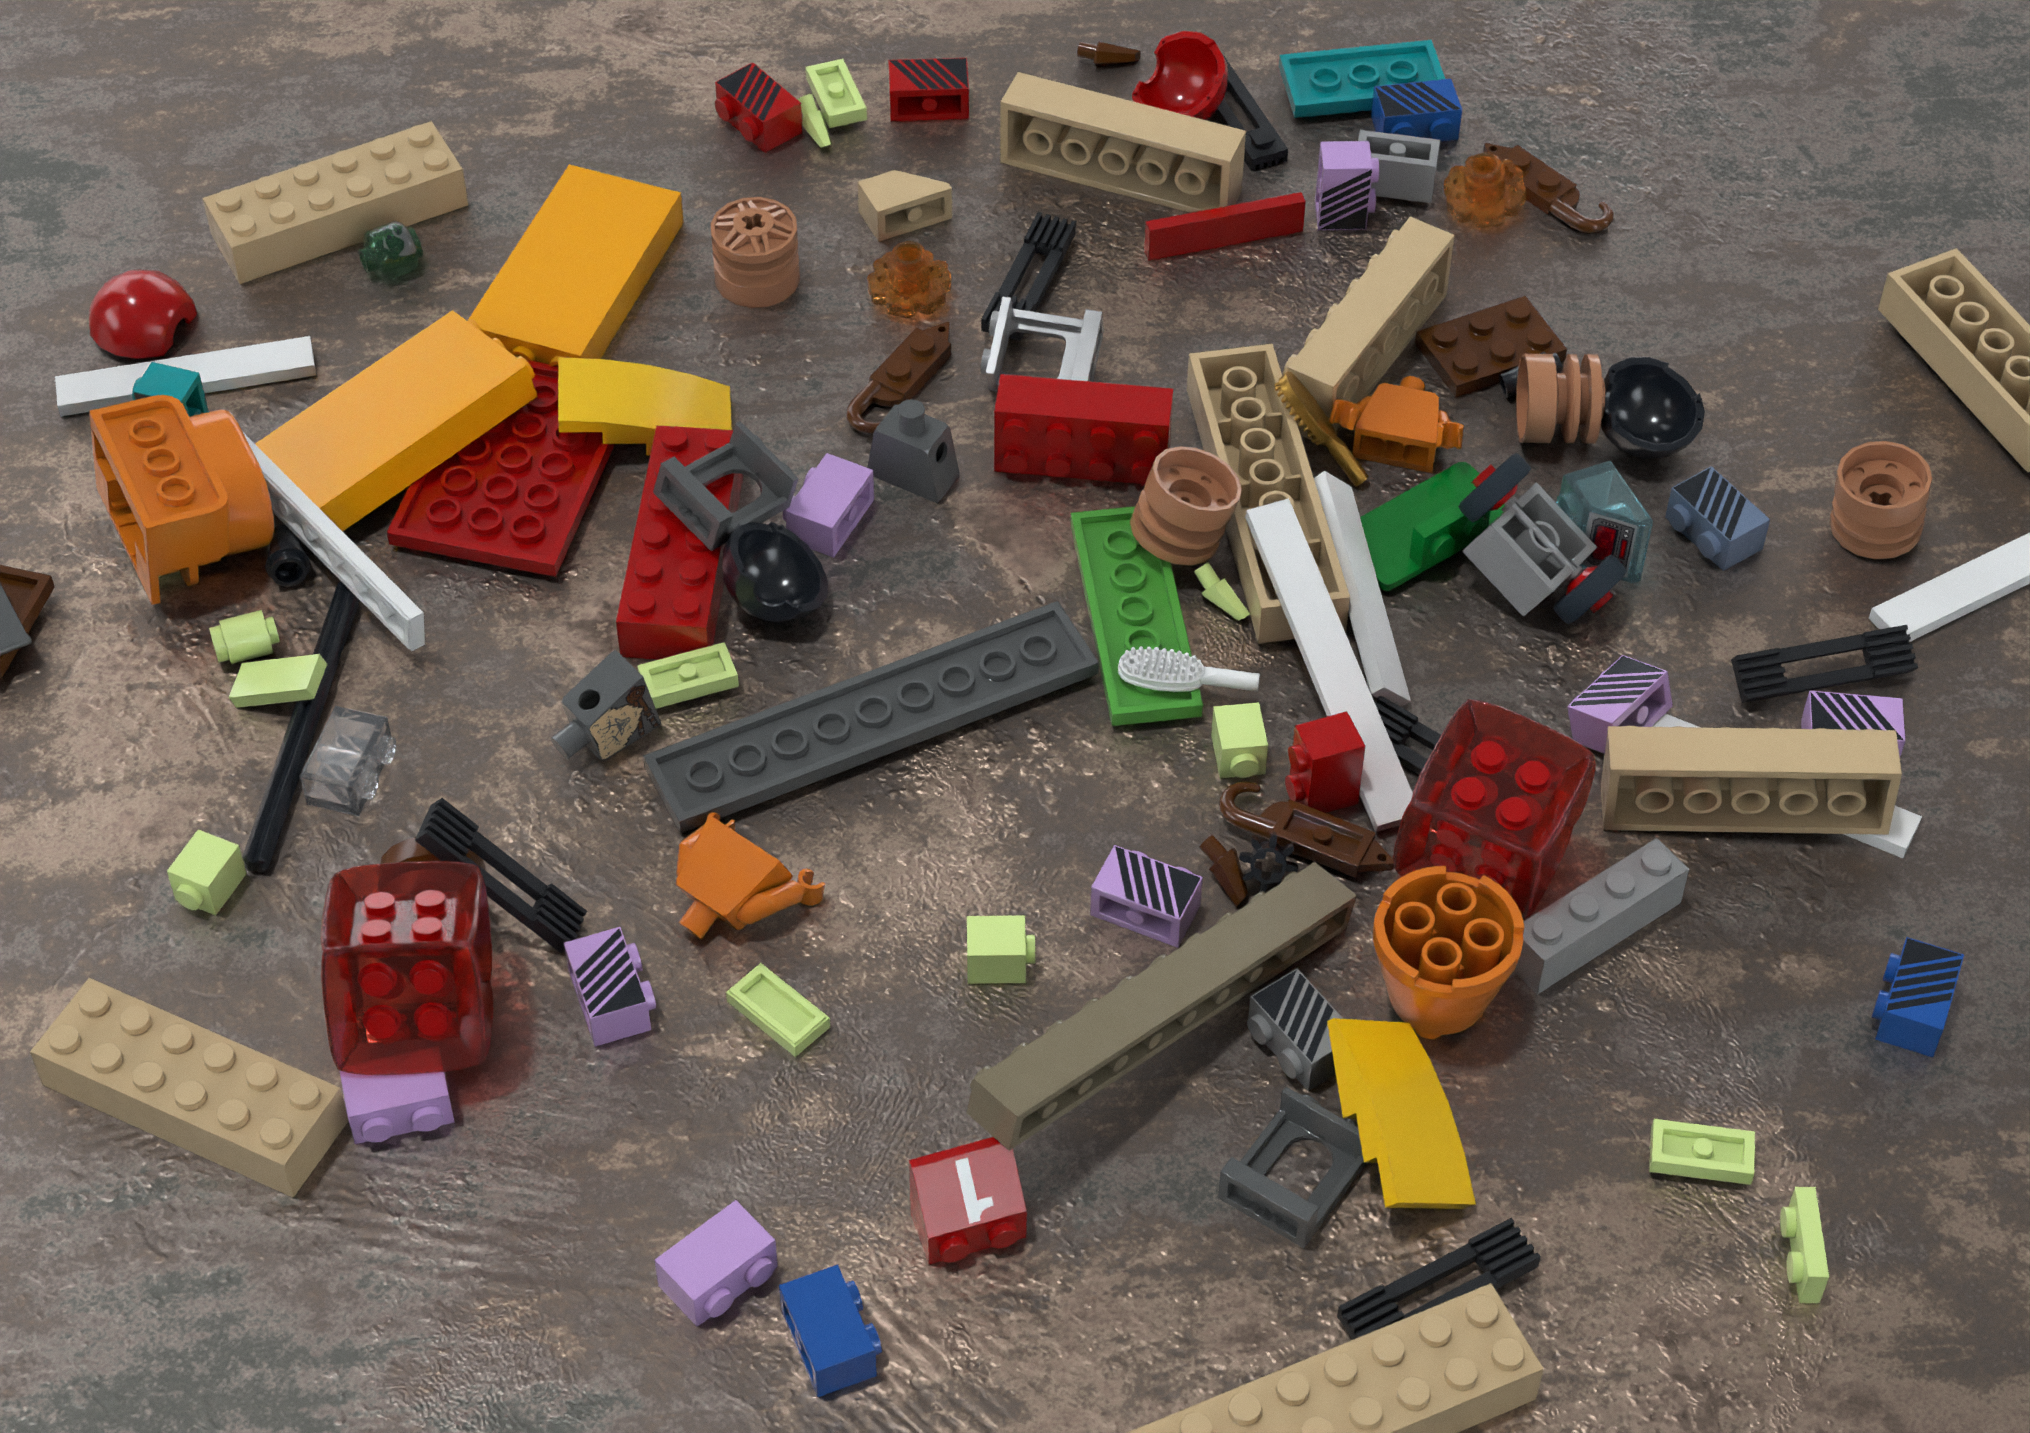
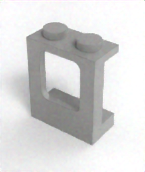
M1002 297L1000 310L993 311L990 319L989 335L994 336L991 349H984L981 360V374H986L989 390L998 391L1000 374H1006L1003 372L1002 367L1009 337L1014 332L1063 339L1066 342L1060 374L1057 379L1093 382L1104 333L1103 314L1101 311L1086 309L1084 319L1013 309L1011 298Z

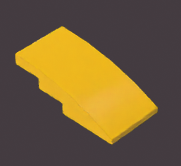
M558 357L559 432H602L603 444H646V455H650L656 425L732 430L730 386L692 374L646 364L606 359Z
M1340 1018L1328 1020L1342 1115L1346 1119H1357L1364 1163H1378L1385 1208L1465 1209L1475 1205L1476 1202L1465 1152L1449 1102L1432 1062L1411 1024L1406 1022Z

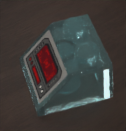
M1607 461L1563 475L1560 495L1557 496L1556 503L1597 546L1580 566L1584 569L1596 566L1605 557L1612 554L1627 570L1621 580L1630 583L1641 581L1653 520L1613 463Z

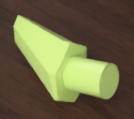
M808 94L800 97L798 100L801 102L803 114L802 126L821 149L831 146L832 143L824 115L817 109L813 95Z
M1209 562L1194 571L1205 589L1201 593L1206 599L1236 620H1241L1250 615L1225 578L1220 580Z

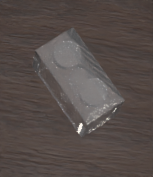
M340 706L334 707L300 774L307 805L360 816L367 799L372 800L377 792L379 775L384 765L390 764L395 754L396 739L391 736L388 717Z

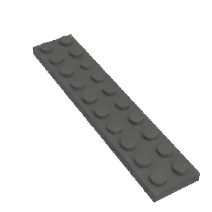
M1056 601L643 755L644 768L680 833L704 825L707 821V816L712 812L720 814V818L1095 676L1099 674V662L1060 603Z

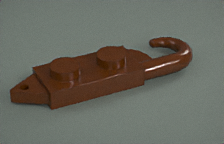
M1484 143L1483 152L1490 166L1488 175L1545 214L1551 213L1573 229L1586 233L1600 232L1608 228L1612 223L1614 213L1611 207L1604 201L1599 203V208L1603 211L1601 218H1587L1575 209L1580 198V192L1576 188L1577 185L1519 145L1509 148Z
M949 322L925 330L916 327L869 377L868 384L850 401L847 407L846 416L851 427L862 433L873 434L881 422H868L861 416L872 403L888 407L899 405L903 401L911 399L951 357Z
M1237 782L1228 786L1222 792L1219 806L1220 812L1226 821L1237 828L1268 840L1272 832H1276L1277 843L1282 847L1293 843L1294 851L1292 853L1355 878L1359 872L1391 871L1394 869L1395 861L1375 840L1376 832L1290 799L1288 802L1280 801L1273 803L1260 816L1238 808L1234 803L1235 798L1245 792L1258 793L1261 787L1256 783Z

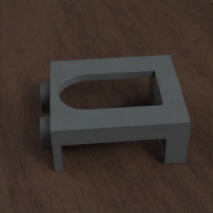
M739 421L735 423L730 443L685 467L675 457L661 463L653 493L713 551L727 543L731 533L739 523L740 525L750 522L762 523L789 508L798 478L793 474L788 465L782 463L764 445L757 435L753 434ZM739 473L755 480L760 487L761 495L755 501L731 513L705 486L725 475Z
M1285 1087L1281 1094L1280 1110L1240 1161L1231 1157L1220 1171L1218 1198L1300 1247L1305 1248L1367 1165L1363 1160L1358 1123L1350 1119H1342L1323 1108L1311 1096L1300 1095ZM1300 1140H1313L1321 1143L1329 1150L1333 1161L1330 1170L1307 1200L1265 1177L1284 1151L1292 1143Z

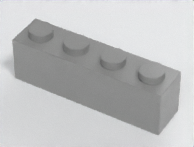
M1657 838L1523 921L1522 952L1514 972L1538 995L1679 905L1682 900L1689 868Z

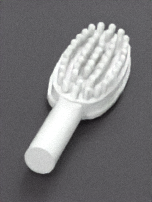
M1141 646L1139 650H1136L1132 647L1131 651H1125L1118 664V674L1122 680L1141 688L1157 691H1193L1204 684L1258 692L1260 684L1259 673L1204 667L1201 660H1197L1195 655L1190 657L1189 653L1184 655L1180 650L1175 653L1174 649L1167 651L1166 648L1159 650L1158 647H1155L1154 650H1151V647L1143 649Z

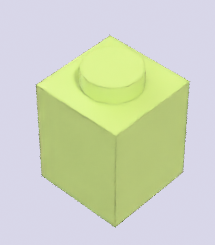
M1259 702L1213 706L1211 737L1219 777L1246 778L1265 774L1268 742Z
M199 829L167 870L175 900L190 910L200 909L213 915L218 914L247 874L239 845Z
M1025 915L967 916L968 984L1026 983V964H1035V935L1025 934Z

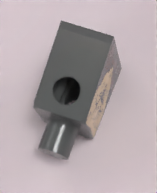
M614 650L563 697L561 704L569 724L550 739L555 748L566 759H569L586 746L599 760H607L661 725V721L644 677L619 652Z

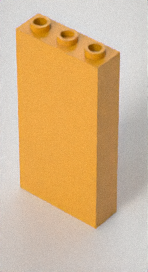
M569 164L468 320L475 321L483 333L491 339L498 338L508 352L515 357L522 356L526 360L549 364V366H558V357L601 359L684 223L681 192Z
M452 310L259 440L255 445L343 532L538 397L532 382L535 374L526 359L522 356L515 357L508 352L498 338L491 339L483 333L475 321L471 319L467 321Z

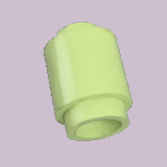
M262 610L220 620V625L209 628L218 663L230 660L231 664L273 654L272 644L280 643L273 616L264 618Z

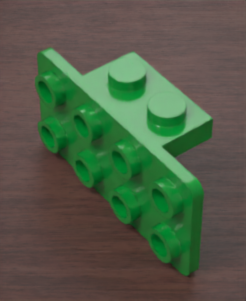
M1458 462L1360 517L1381 589L1386 591L1392 590L1466 548L1503 513L1501 509L1505 506L1504 504L1498 510L1488 511L1473 523L1460 511L1458 507L1460 502L1476 488L1471 482L1480 474L1469 463Z

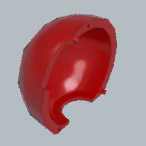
M1181 31L1165 36L1160 40L1154 52L1156 68L1152 77L1146 82H1138L1132 92V100L1140 104L1207 120L1215 113L1226 93L1229 76L1227 62L1216 42L1202 32Z
M129 270L109 279L93 298L88 315L90 336L100 348L116 356L136 359L165 356L166 352L173 345V335L179 321L184 318L185 322L190 324L197 315V309L194 300L175 279L157 270Z

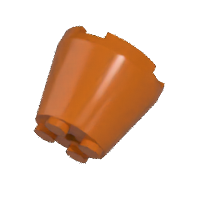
M1434 866L1418 869L1402 876L1383 893L1382 901L1374 918V947L1394 1011L1404 1022L1410 1023L1419 1036L1426 1039H1436L1441 1035L1458 1033L1472 1026L1482 1017L1486 1008L1515 970L1522 952L1524 922L1516 902L1503 887L1485 875L1479 880L1465 874L1446 872V866Z

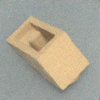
M893 170L858 181L859 213L878 242L952 219V188L946 182Z

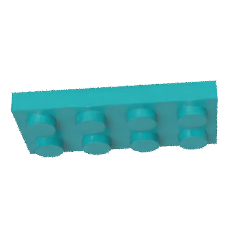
M1432 40L1279 55L1278 67L1294 118L1372 110L1374 86L1445 79Z

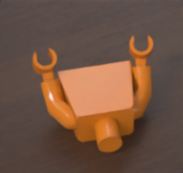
M1404 377L1399 386L1388 383L1379 384L1372 396H1366L1357 403L1341 399L1334 401L1329 423H1339L1340 426L1349 430L1355 429L1352 453L1355 458L1432 473L1436 448L1450 449L1456 447V449H1462L1464 425L1451 422L1448 414L1439 409V396L1433 392L1424 391L1425 384L1417 377Z
M710 813L705 824L679 844L676 886L693 903L678 923L701 940L717 918L734 929L741 930L747 924H753L795 904L802 903L807 906H814L822 901L825 883L820 882L817 885H811L814 872L811 869H802L798 874L797 882L791 880L793 875L780 860L735 832V820L731 819L725 825L721 823L720 814Z

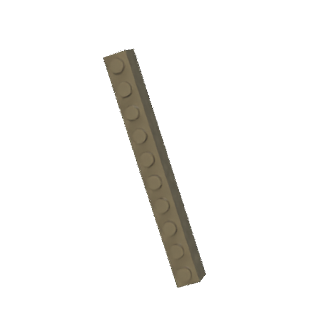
M1316 862L1298 873L1296 871L1289 873L1278 886L1267 893L1259 892L1251 899L1248 905L1234 914L1232 912L1226 913L1215 926L1202 934H1193L1182 947L1169 955H1160L1152 962L1149 968L1138 975L1125 977L1114 990L1100 999L1097 997L1092 998L1083 1006L1081 1011L1065 1021H1056L1039 1038L1029 1044L1024 1042L1018 1045L1009 1057L995 1066L988 1065L982 1068L974 1076L970 1084L971 1094L966 1113L1010 1151L1347 929L1357 895Z

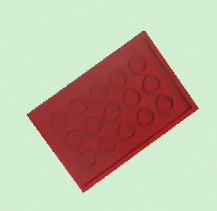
M527 360L535 374L532 382L538 397L409 485L386 532L389 545L556 577L615 444H603L602 432H559L558 366H549V364Z

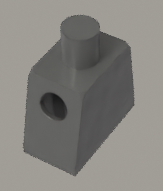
M909 399L899 405H894L874 432L867 468L873 470V477L938 504L959 477L951 429L945 422L926 415L923 403L918 400Z

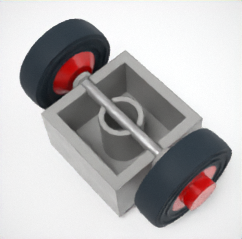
M1515 453L1497 469L1490 464L1471 482L1476 488L1460 502L1458 506L1460 511L1473 523L1488 511L1498 510L1503 504L1505 505L1501 509L1503 513L1462 552L1522 616H1525L1550 595L1565 579L1569 582L1573 578L1567 585L1566 593L1553 607L1556 614L1564 622L1570 624L1589 609L1595 613L1613 597L1610 590L1623 578L1627 570L1611 554L1596 566L1587 567L1580 573L1583 569L1580 564L1597 546L1537 482L1518 499L1516 497L1511 499L1517 492L1518 483L1531 470L1529 464L1519 454Z

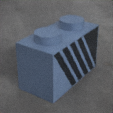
M1712 466L1671 488L1665 518L1675 530L1684 534L1698 547L1703 556L1711 559L1723 571L1763 549L1770 519Z

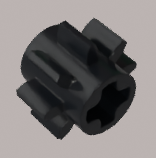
M1272 832L1269 841L1260 842L1255 835L1251 836V843L1254 848L1252 853L1240 852L1239 860L1251 863V868L1247 869L1243 874V880L1248 881L1255 877L1260 881V892H1265L1268 884L1277 882L1279 885L1284 879L1283 876L1286 871H1298L1296 863L1286 861V857L1294 851L1293 843L1282 847L1277 843L1276 832ZM1267 852L1275 853L1276 862L1281 864V866L1273 865L1270 872L1262 871V863L1256 860L1264 859Z

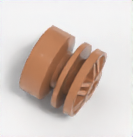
M748 197L727 203L718 210L710 224L715 285L722 297L735 305L759 308L775 305L791 296L796 291L800 282L797 222L789 207L773 199Z
M1522 354L1519 362L1516 387V423L1519 441L1521 443H1551L1556 424H1560L1565 443L1575 442L1578 428L1582 443H1596L1605 410V383L1602 378L1601 362L1598 354H1584L1581 367H1579V360L1576 354H1567L1562 373H1557L1553 354Z
M1888 441L1867 442L1847 452L1841 458L1837 470L1834 488L1835 496L1830 515L1832 535L1840 545L1858 556L1871 559L1895 558L1909 552L1920 541L1924 527L1926 505L1932 483L1929 464L1918 452L1903 444Z
M1183 446L1165 449L1156 456L1145 487L1141 491L1138 503H1136L1130 520L1133 536L1144 549L1157 558L1170 563L1192 566L1206 562L1215 555L1219 542L1224 535L1226 525L1230 521L1242 492L1239 477L1229 464L1216 455L1204 450Z

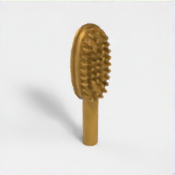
M1287 371L1278 382L1274 384L1275 391H1279L1277 393L1278 397L1284 395L1281 402L1285 403L1287 401L1285 408H1291L1289 414L1294 415L1296 413L1294 421L1300 419L1298 426L1302 427L1304 425L1303 432L1310 430L1307 437L1313 436L1311 440L1316 445H1321L1322 443L1327 445L1330 454L1354 486L1363 483L1369 475L1345 443L1336 436L1333 425L1329 423L1328 417L1317 401L1292 372Z

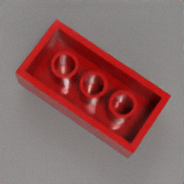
M1000 374L994 409V471L1145 485L1156 456L1165 449L1170 448L1173 388Z

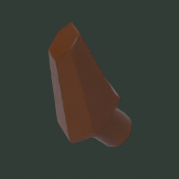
M1081 41L1078 46L1077 56L1094 60L1093 63L1096 66L1137 62L1140 59L1141 51L1098 42L1096 45Z
M1211 835L1199 848L1213 862L1209 870L1214 874L1235 906H1237L1248 894L1237 851L1235 848L1227 851Z

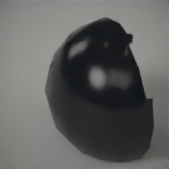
M1629 357L1613 364L1609 368L1604 379L1605 410L1601 420V429L1605 437L1620 451L1645 459L1669 457L1685 449L1702 430L1705 409L1700 393L1697 395L1684 377L1668 367L1670 363L1651 357Z
M772 521L770 524L750 522L740 525L739 523L731 533L723 549V582L732 599L749 615L765 622L783 623L805 618L820 608L828 596V579L821 562L804 541L790 530L784 528L783 524L778 525Z

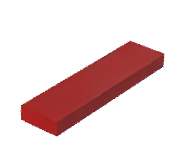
M1302 192L1145 221L1144 252L1148 261L1303 232L1306 201Z

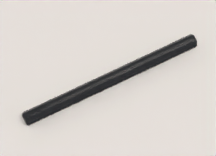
M341 581L336 586L313 655L320 654L327 663L315 698L296 701L242 856L245 869L250 872L257 871L263 873L269 868L360 602Z

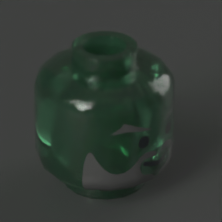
M398 221L368 230L363 237L364 248L358 250L364 270L367 273L373 271L383 281H389L415 271L419 258L423 257L422 246L415 230L411 226L406 228L404 224Z

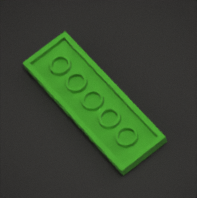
M1135 506L1071 513L1070 525L1111 725L1119 726L1202 717L1203 703L1199 688L1184 692L1157 691L1127 683L1118 674V664L1121 656L1125 654L1126 650L1131 651L1132 647L1136 650H1139L1141 646L1143 649L1151 647V650H1154L1155 647H1158L1159 650L1166 648L1167 651L1174 649L1175 653L1180 650L1182 654L1189 653V656L1192 657L1171 563L1151 554L1133 536L1130 520Z

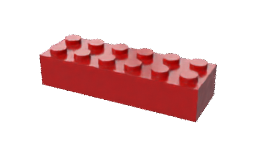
M656 425L616 618L619 651L623 657L659 660L713 645L724 587L723 549L726 543L711 551L653 493L661 463L675 457L685 467L730 443L733 430ZM739 473L728 474L705 487L733 513L738 510L744 475Z

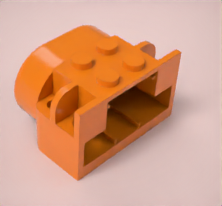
M168 395L150 396L89 411L96 488L151 605L161 603L159 576L180 571L186 585H195L199 582L198 566L221 561L222 557L262 548L271 543L274 536V516L267 484L261 467L235 417L229 411L219 409L189 416L184 405L178 399Z

